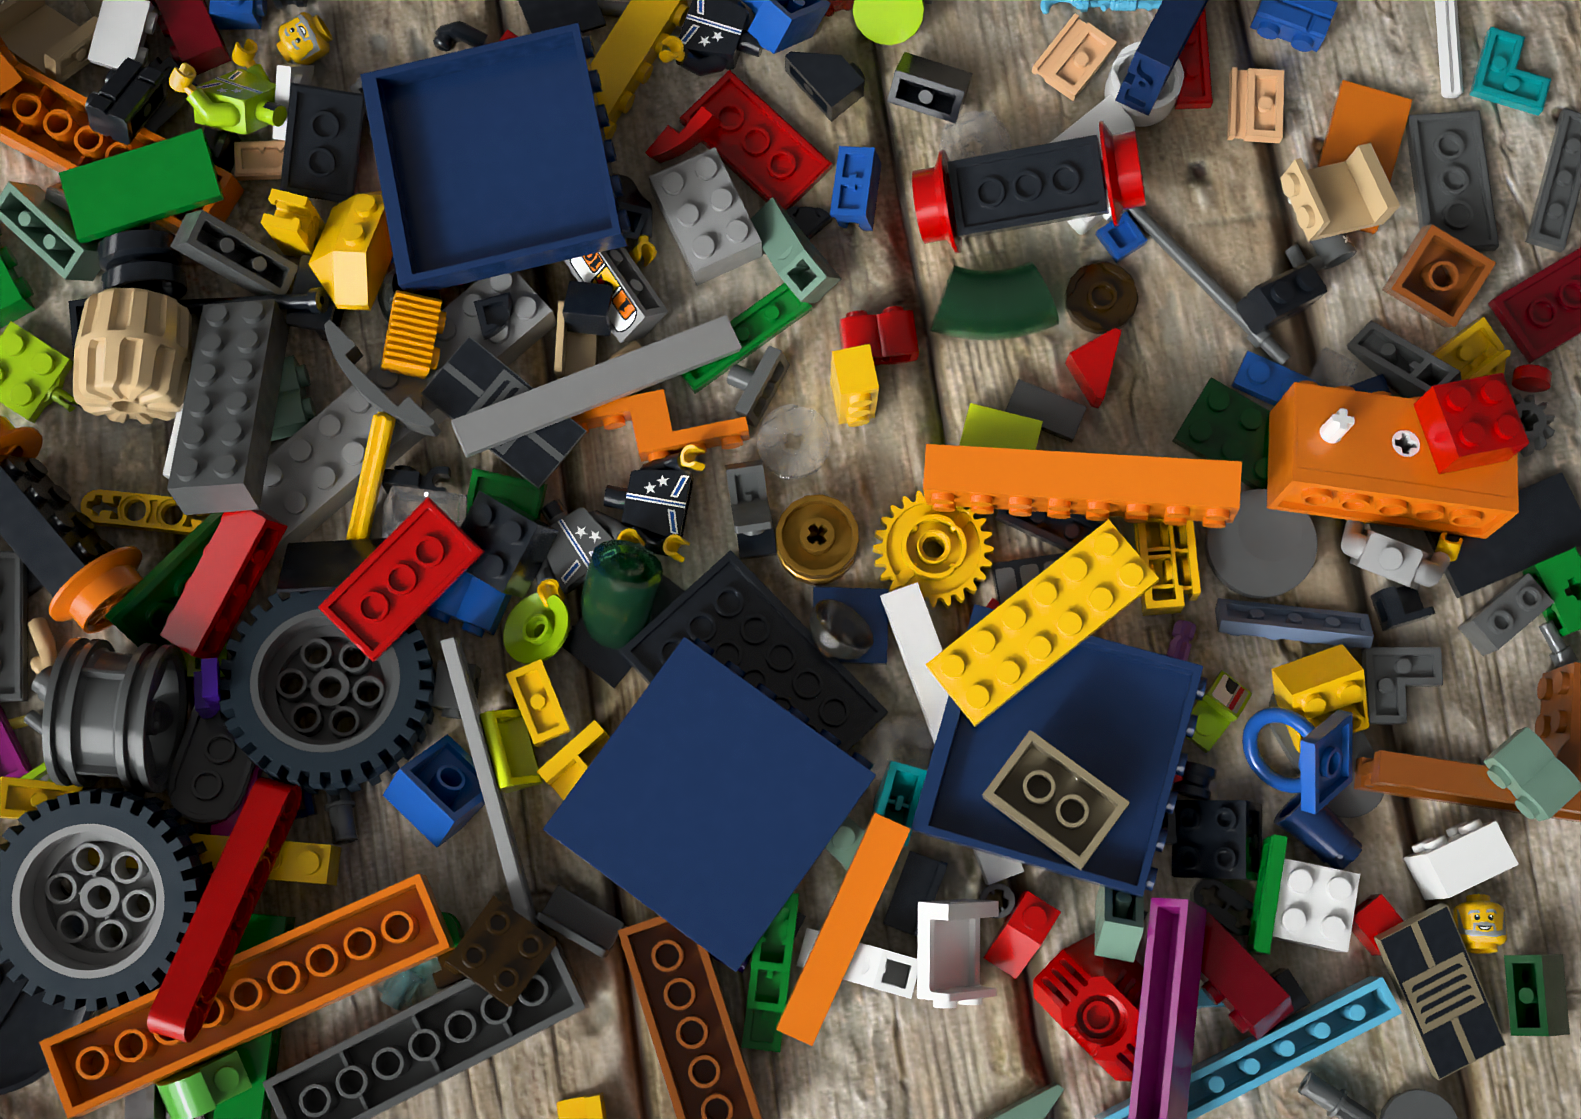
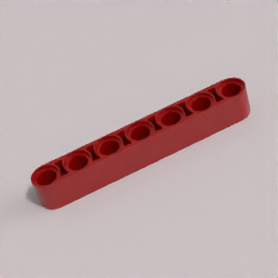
M260 777L255 781L152 1004L147 1020L149 1032L188 1043L194 1041L198 1036L299 810L302 790L298 785L266 777Z

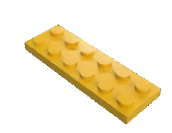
M1108 519L925 665L974 727H976L1159 581V578Z

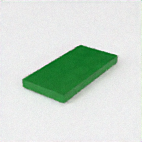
M202 129L59 172L76 237L81 244L225 200L207 138Z

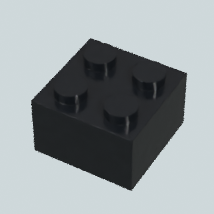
M479 491L461 528L485 552L467 569V572L501 593L524 598L559 531L503 498Z

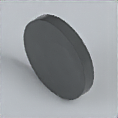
M1253 489L1241 492L1240 509L1233 523H1226L1224 528L1207 527L1205 552L1213 573L1227 588L1249 598H1273L1292 590L1309 574L1317 554V535L1314 524L1308 514L1267 509V489Z

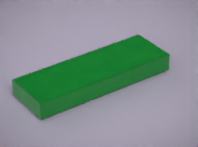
M1273 834L1263 839L1246 947L1247 952L1260 956L1270 954L1288 839L1286 836Z

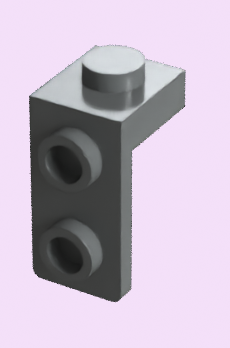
M762 459L725 465L735 533L753 536L763 533L765 529L773 528Z

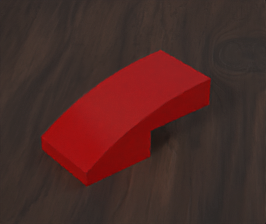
M702 106L681 132L667 125L645 153L659 163L676 158L702 142L722 121Z

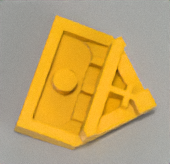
M1481 317L1470 323L1431 355L1458 369L1461 372V379L1466 380L1498 373L1504 374L1506 358L1510 357L1511 350H1504L1505 346L1485 317Z

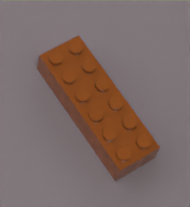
M661 916L617 930L677 1119H764L711 954Z

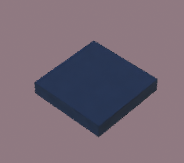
M813 587L812 634L841 664L887 665L888 617L880 596L888 593L889 589Z

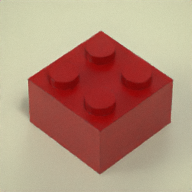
M1503 373L1434 385L1413 404L1438 474L1508 461L1529 444Z

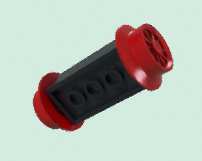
M1099 121L1103 160L1097 135L949 161L946 151L940 150L935 167L914 170L912 172L914 205L923 242L928 244L947 240L957 254L961 253L962 238L1109 214L1106 190H1108L1114 226H1119L1124 209L1146 206L1136 131L1112 134L1104 121Z

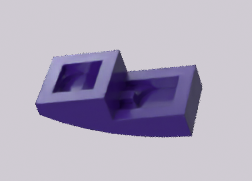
M217 658L201 659V671L194 672L195 710L203 719L212 718L220 710L221 679L220 664Z

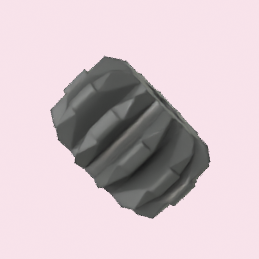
M1519 393L1511 396L1521 422L1524 424L1523 427L1526 428L1525 433L1529 440V444L1520 453L1523 457H1527L1534 453V449L1540 451L1547 446L1546 439L1552 437L1555 432L1548 424L1554 421L1555 416L1545 415L1543 412L1548 402H1542L1537 406L1534 394H1529L1523 399Z

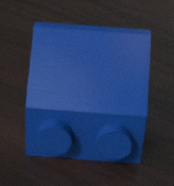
M448 734L399 768L383 794L436 848L460 831L485 805L473 758Z

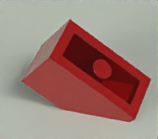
M1029 891L1022 892L1012 912L1004 921L983 958L1017 979L1042 945L1061 911Z

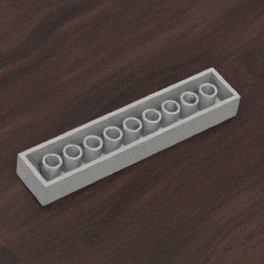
M517 272L477 280L442 310L447 312L443 334L436 333L434 347L440 348L436 370L430 369L427 377L420 379L418 377L380 370V362L365 376L397 407L409 396L439 425L448 416L421 396L420 393L468 336L508 367L555 327L557 322L553 311ZM510 292L513 299V310L509 322L497 335L484 340L474 301ZM354 385L268 456L260 510L288 526L271 557V560L275 563L285 556L288 543L304 540L356 495L372 419L379 411L366 401ZM395 423L385 469L390 467L426 435Z

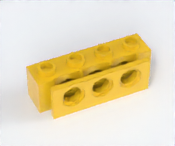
M1148 518L1147 523H1133L1136 552L1159 578V581L1141 595L1143 616L1181 613L1185 606L1184 594H1188L1189 601H1197L1201 594L1193 521L1187 520L1186 525L1176 526L1177 532L1180 535L1179 548H1175L1173 526L1164 524L1163 519ZM1176 558H1180V566L1183 568L1184 580H1182V585L1178 583Z

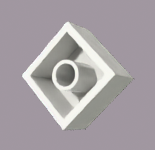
M1480 818L1470 822L1464 821L1446 829L1448 837L1445 835L1437 838L1430 837L1411 846L1414 853L1403 858L1424 900L1450 898L1519 865L1497 821L1482 823Z
M1285 858L1272 939L1333 952H1348L1360 874Z

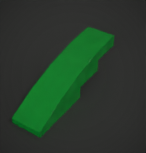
M793 893L753 949L741 1048L779 1053L781 1051L783 1033L776 1030V1026L787 1002L800 893Z

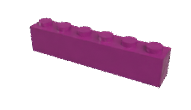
M1151 897L1128 1119H1187L1207 912L1205 908L1189 899Z

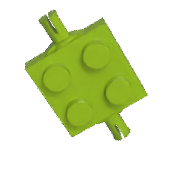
M10 321L0 336V403L33 423L36 422L43 410L53 401L67 409V411H73L76 407L64 399L75 405L78 404L75 402L74 397L62 388L65 377L73 367L74 361L18 324Z

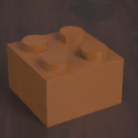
M1433 224L1423 226L1382 291L1444 328L1456 327L1496 262Z

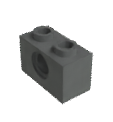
M1527 573L1507 585L1462 623L1458 629L1480 654L1485 656L1499 650L1551 606L1554 601L1533 577Z

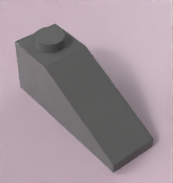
M1372 320L1347 344V348L1377 376L1383 374L1387 385L1403 398L1422 397L1434 385L1462 380L1461 372L1458 369Z

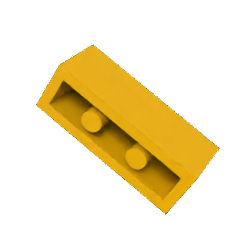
M870 344L832 351L830 385L839 425L848 423L849 427H857L869 423L870 418H875L879 384Z

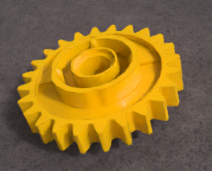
M920 490L916 493L915 502L903 496L902 509L895 505L890 506V513L893 518L882 516L880 523L886 530L875 531L874 537L882 541V543L873 545V552L881 554L882 557L875 560L874 565L875 567H884L886 569L880 575V580L886 581L891 579L893 581L889 592L918 582L924 600L928 601L931 610H934L937 601H942L943 605L948 609L951 605V597H955L957 601L963 603L965 600L963 591L966 590L969 593L975 594L977 588L973 581L984 583L986 579L985 574L980 569H990L992 562L984 557L992 554L994 551V547L984 543L991 538L992 532L980 530L986 523V519H974L975 513L971 512V508L966 510L963 507H956L954 512L933 510V505L926 504V500ZM931 541L937 542L941 545L943 554L936 558L929 557L923 551V545Z

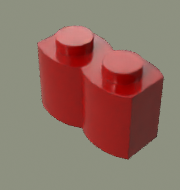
M892 306L883 309L882 313L877 315H868L867 311L857 310L847 313L846 318L840 319L839 332L842 349L870 344L874 366L907 363L918 359L919 347L913 310H904L902 306Z

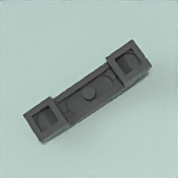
M330 319L324 324L326 337L336 361L368 403L379 412H385L396 419L395 423L412 431L437 437L442 432L436 422L409 396L397 407L355 366L363 357L358 347Z

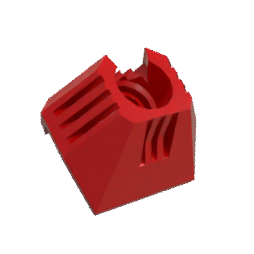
M1095 933L1062 949L1033 979L1034 999L1116 1081L1132 1082L1144 967L1136 959L1133 963L1094 955Z

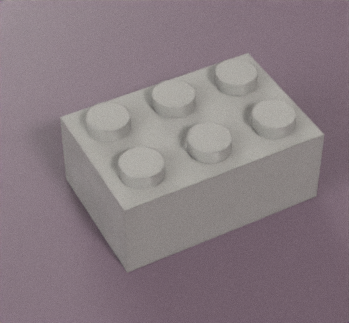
M715 147L649 176L652 194L697 286L762 257V241Z

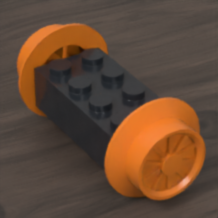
M0 416V535L52 595L53 599L49 606V615L55 621L74 619L84 632L89 634L109 628L113 624L105 615L143 579L137 572L143 557L141 551L135 546L115 549L109 542L102 540L93 530L95 527L93 522L86 515L76 510L70 503L71 497L67 491L53 483L47 475L48 470L45 465L36 459L43 443V438L39 431L32 427L15 428L6 417Z

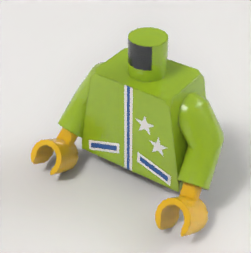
M246 39L243 48L239 42H236L232 52L233 62L239 66L246 67L247 70L239 68L194 86L192 83L196 77V71L191 65L182 63L179 69L176 67L173 69L169 77V85L175 91L187 93L188 97L186 99L194 108L195 123L239 134H250L268 125L280 127L284 124L287 118V110L285 106L275 103L276 84L270 81L262 65L256 64L254 61L258 46L252 39Z

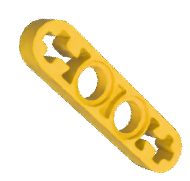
M98 489L88 492L81 501V512L94 524L100 526L189 535L203 522L193 519V514L184 515L183 513L182 519L177 524H166L164 520L166 510L172 506H178L173 497ZM102 499V502L117 507V514L113 511L102 510L98 516V513L93 511L92 508L94 505H100ZM136 502H143L146 506L145 516L138 521H131L128 517L129 507ZM206 513V514H196V515H197V516H205V517H207V516L210 515V513Z

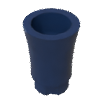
M1301 793L1295 794L1274 819L1276 825L1294 836L1323 863L1327 862L1331 868L1345 869L1362 851L1363 845L1353 837L1354 833L1336 816L1328 805H1325L1316 814L1301 811Z

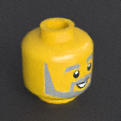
M302 12L279 26L278 34L281 41L277 42L276 45L287 62L294 60L297 64L310 65L329 53V42L333 40V37L319 15L312 16L309 13Z
M1489 895L1466 896V902L1460 903L1453 908V919L1468 953L1498 952V946L1507 941L1505 909L1502 905L1491 902Z

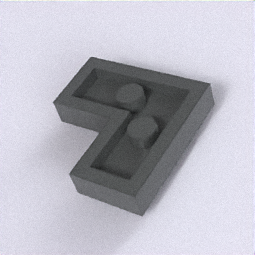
M1371 647L1370 649H1361L1369 724H1406L1405 687H1440L1443 685L1441 647Z

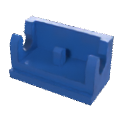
M839 146L830 216L835 217L838 225L843 228L848 227V222L859 224L863 231H873L882 165L874 147Z

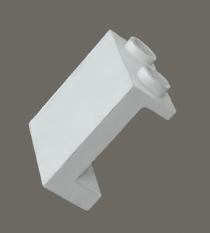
M954 899L918 902V999L933 1000V1007L957 1008V1001L962 1005H982V998L997 996V988L980 985V918L999 917V901Z

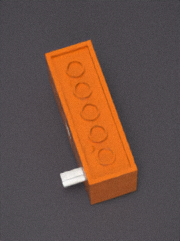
M1314 381L1294 382L1269 412L1267 509L1431 532H1447L1453 535L1487 539L1519 513L1518 453L1508 461L1438 474L1413 405L1420 398L1419 396L1403 398L1392 396L1391 393L1385 391L1368 393L1355 391L1350 386L1333 388L1320 386Z

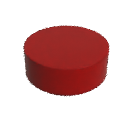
M1527 364L1518 366L1513 370L1512 386L1524 392L1537 393L1547 391L1551 387L1552 372L1540 365Z

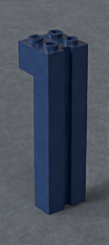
M1209 0L1162 1L1128 68V73L1122 82L1115 101L1149 116Z

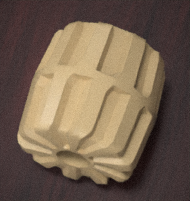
M139 288L104 289L103 292L90 295L84 304L74 348L73 397L75 402L81 405L84 411L95 416L106 414L109 420L124 423L128 419H137L141 424H152L153 418L165 421L174 419L176 413L183 409L191 368L192 317L188 308L182 306L176 299L170 296Z

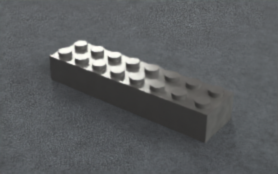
M551 936L556 940L555 947L511 1007H507L467 978L262 1082L278 1119H371L589 1008V1003L557 936Z

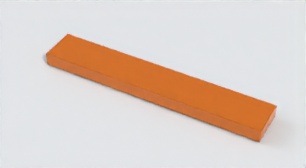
M874 811L776 1026V1030L813 1046L911 830L910 827Z

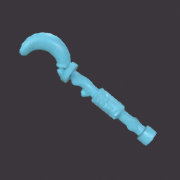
M1041 0L1040 7L1043 14H1048L1051 6L1060 2L1072 4L1081 13L1087 12L1088 8L1100 7L1103 12L1108 8L1112 11H1136V9L1151 11L1152 9H1159L1163 0Z

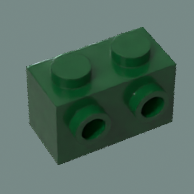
M1563 954L1504 955L1511 1036L1569 1035L1570 1028Z

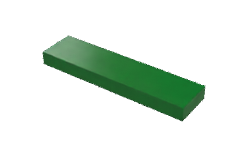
M784 282L730 321L742 347L740 352L681 374V377L696 394L731 369L733 365L741 362L812 311V305L800 302Z

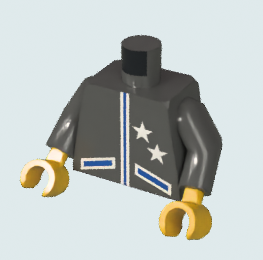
M560 499L551 501L541 509V513L548 524L559 532L535 576L538 584L537 593L543 605L548 607L547 599L555 594L559 595L561 601L564 600V594L567 595L624 559V553L627 557H632L633 554L629 550L631 545L640 543L644 546L645 542L636 530L627 528L620 520L598 510L588 513L584 507H580L569 514Z

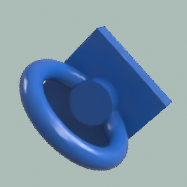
M1269 707L1256 712L1246 723L1242 735V744L1246 760L1251 769L1263 782L1272 788L1287 793H1301V811L1312 814L1318 813L1352 782V712L1338 709L1315 728L1310 721L1297 712L1281 707ZM1269 723H1283L1301 734L1303 737L1300 740L1299 756L1301 777L1289 778L1282 776L1270 768L1264 761L1258 748V735L1265 725Z

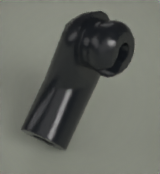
M456 21L441 25L435 31L436 37L433 43L437 49L444 52L450 51L453 43L461 41L472 47L484 45L488 34L464 22Z

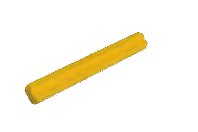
M378 412L372 419L346 540L369 539L396 421L393 416L385 412Z

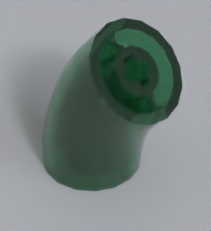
M1030 261L999 270H974L953 265L937 306L930 331L961 339L996 341L1039 333L1059 325V317L1043 277L1036 266Z
M615 539L602 542L594 548L584 580L581 611L586 630L590 637L601 646L615 650L622 649L653 620L654 601L663 574L661 562L653 552L631 541Z

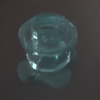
M411 969L386 979L383 986L379 985L377 987V990L383 993L380 1001L399 1011L403 1005L411 1007L413 1003L410 1000L419 984H425L428 979Z

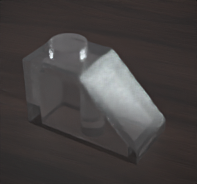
M392 485L383 504L382 538H387L427 497H430L461 527L467 515V495Z

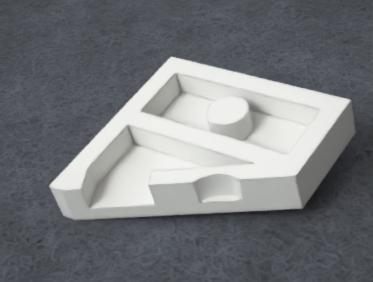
M293 63L277 65L275 103L285 106L287 117L291 83L311 85L314 73V65L312 64L302 65ZM287 118L282 126H273L272 139L285 140Z

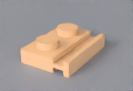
M1075 13L1033 65L1032 73L1035 75L1039 74L1045 79L1046 83L1074 101L1115 49L1117 42L1089 22L1087 24L1079 19V15Z
M1232 67L1229 73L1227 140L1236 138L1249 142H1281L1283 138L1284 70L1256 68L1238 70V67Z

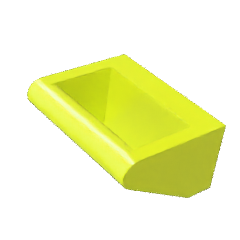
M520 709L492 710L481 713L480 718L499 790L507 794L542 784V777L537 773L539 765L533 742Z

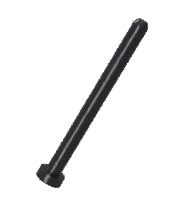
M323 287L310 288L306 294L177 300L179 304L188 308L190 314L202 313L203 305L268 299H275L281 310L309 308L313 314L325 313L329 306L328 294Z

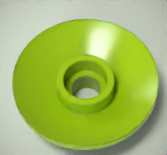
M534 593L522 599L511 610L504 625L503 642L508 654L516 661L527 665L540 659L544 662L555 655L564 644L570 629V614L566 604L556 595H552L547 599L548 607L543 605L538 593Z

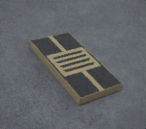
M1439 903L1374 936L1382 959L1434 1078L1441 1080L1506 1046L1448 905Z

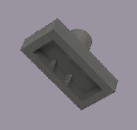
M768 346L755 371L735 364L730 369L727 377L729 385L744 391L735 407V411L740 417L746 416L747 424L757 428L790 366L783 352L772 346Z

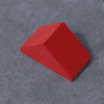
M1114 328L1069 353L1065 365L1091 407L1099 409L1104 400L1122 331L1120 329Z

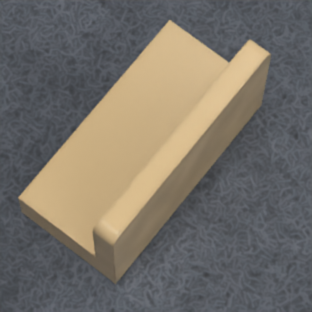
M558 301L554 372L557 379L597 365L598 335L567 332L562 313L565 301Z

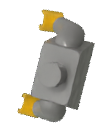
M1347 520L1341 541V549L1344 554L1351 556L1350 564L1418 590L1420 584L1431 587L1439 582L1450 562L1457 560L1463 539L1460 538L1458 542L1446 540L1448 533L1443 532L1440 535L1435 553L1431 555L1382 534L1364 529L1366 522Z

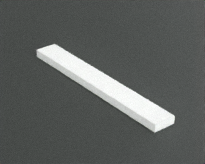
M917 582L883 594L880 597L935 745L949 694L925 665L943 650ZM973 849L986 885L1024 872L1020 862Z

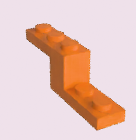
M664 389L622 397L571 417V419L586 430V434L589 433V429L602 426L606 430L621 428L626 425V421L632 420L641 462H651L665 458L670 454L682 452L683 448L688 445L703 448L706 453L707 448L721 446L722 449H733L742 446L743 441L750 440L746 416L673 431Z

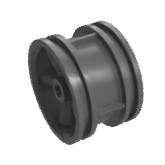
M74 637L65 643L55 660L50 674L42 719L44 762L50 779L56 785L71 786L74 784L77 787L90 788L101 777L119 778L123 787L128 791L137 792L145 790L148 793H161L167 788L168 776L186 729L189 704L187 666L184 655L179 647L167 644L160 647L155 643H143L133 654L115 652L112 644L104 639L89 640L87 638Z

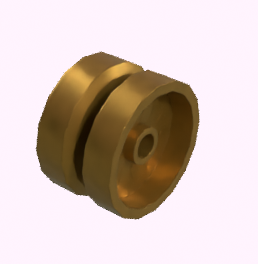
M823 494L806 495L792 502L781 514L776 528L777 556L784 570L795 580L809 585L829 584L843 577L853 565L859 543L858 524L851 510L838 499ZM813 537H820L823 539L824 544L819 545L817 541L811 544L810 540Z

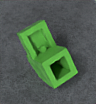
M236 1049L203 1065L190 1067L155 1083L171 1119L196 1118L216 1109V1105L252 1088V1084Z

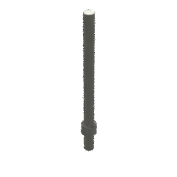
M1143 207L1130 208L1128 210L1129 215L1248 334L1247 339L1256 349L1261 347L1280 365H1283L1291 357L1271 337L1273 333L1269 329L1257 335L1250 331L1237 311V302Z

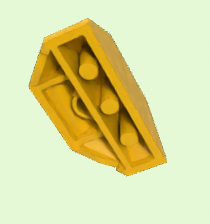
M382 191L356 194L334 206L308 263L337 309L371 311L393 257Z

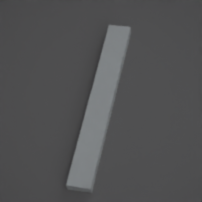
M727 315L453 419L451 425L466 458L740 352L742 347Z
M453 637L440 641L513 908L517 913L540 928L538 920L535 919L536 911L503 792L498 788L480 718L481 711L461 639Z

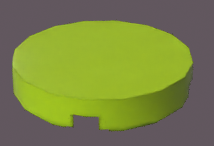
M854 0L853 16L856 26L866 38L877 44L894 45L905 42L917 32L923 20L925 3L924 0Z

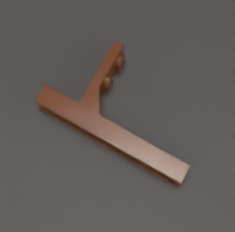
M1573 662L1543 673L1537 687V696L1541 700L1540 715L1535 722V734L1543 740L1554 756L1567 766L1581 782V663ZM1383 750L1375 752L1374 759L1366 757L1356 759L1354 789L1522 814L1515 805L1517 799L1508 788L1502 789L1498 787L1487 775L1489 769L1484 765ZM1581 790L1555 813L1551 819L1581 823Z

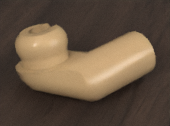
M43 617L34 618L28 623V629L39 653V656L33 657L30 661V665L37 675L46 667L53 666L57 658L54 636L47 620Z

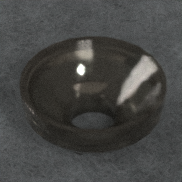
M823 599L816 604L810 613L809 623L812 639L816 642L818 650L829 658L837 657L839 659H858L873 646L874 638L869 625L854 609L846 604L833 599Z

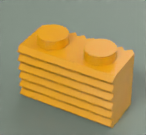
M400 290L396 291L392 301L380 370L425 379L430 369H437L440 348L434 347L436 333L443 334L447 312L440 311L442 300Z

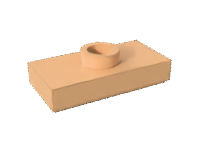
M285 140L234 142L235 177L237 181L281 179Z

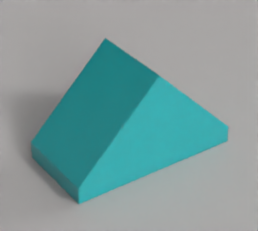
M890 760L874 798L872 815L875 811L911 828L927 771ZM910 830L903 846H908L912 830Z

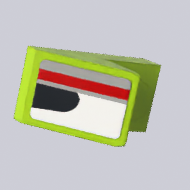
M1221 670L1206 689L1203 700H1198L1193 706L1191 714L1198 716L1193 737L1186 738L1205 753L1209 752L1230 723L1238 719L1253 693Z

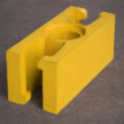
M272 188L268 199L271 204L276 205V212L274 215L264 213L261 224L284 255L301 258L302 255L312 256L315 249L316 238L319 240L324 229V221L308 197Z

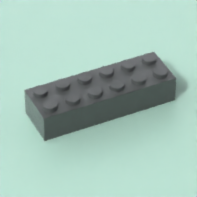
M275 299L203 305L167 490L184 515L260 510L290 329Z

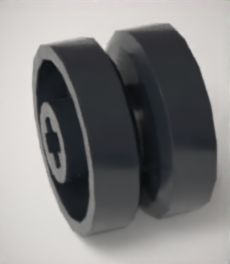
M152 229L131 230L113 234L100 241L97 248L99 267L105 271L101 278L102 292L104 289L139 288L164 294L176 300L185 296L187 292L186 274L180 267L183 261V254L170 247L175 235L166 231Z

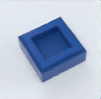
M1127 211L1122 214L1119 226H1114L1112 220L1098 229L1095 234L1116 263L1144 246L1148 241Z

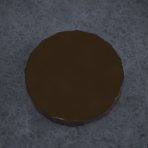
M1107 261L1097 262L1088 266L1085 265L1079 268L1069 280L1064 295L1065 308L1071 320L1082 330L1094 334H1104L1114 328L1122 329L1132 319L1139 301L1137 289L1134 285L1135 282L1132 276L1119 265Z

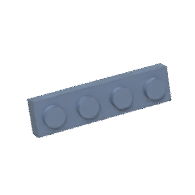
M1218 598L1215 614L1218 632L1233 636H1258L1270 640L1303 641L1308 644H1343L1345 648L1359 647L1368 649L1371 648L1374 638L1368 614Z

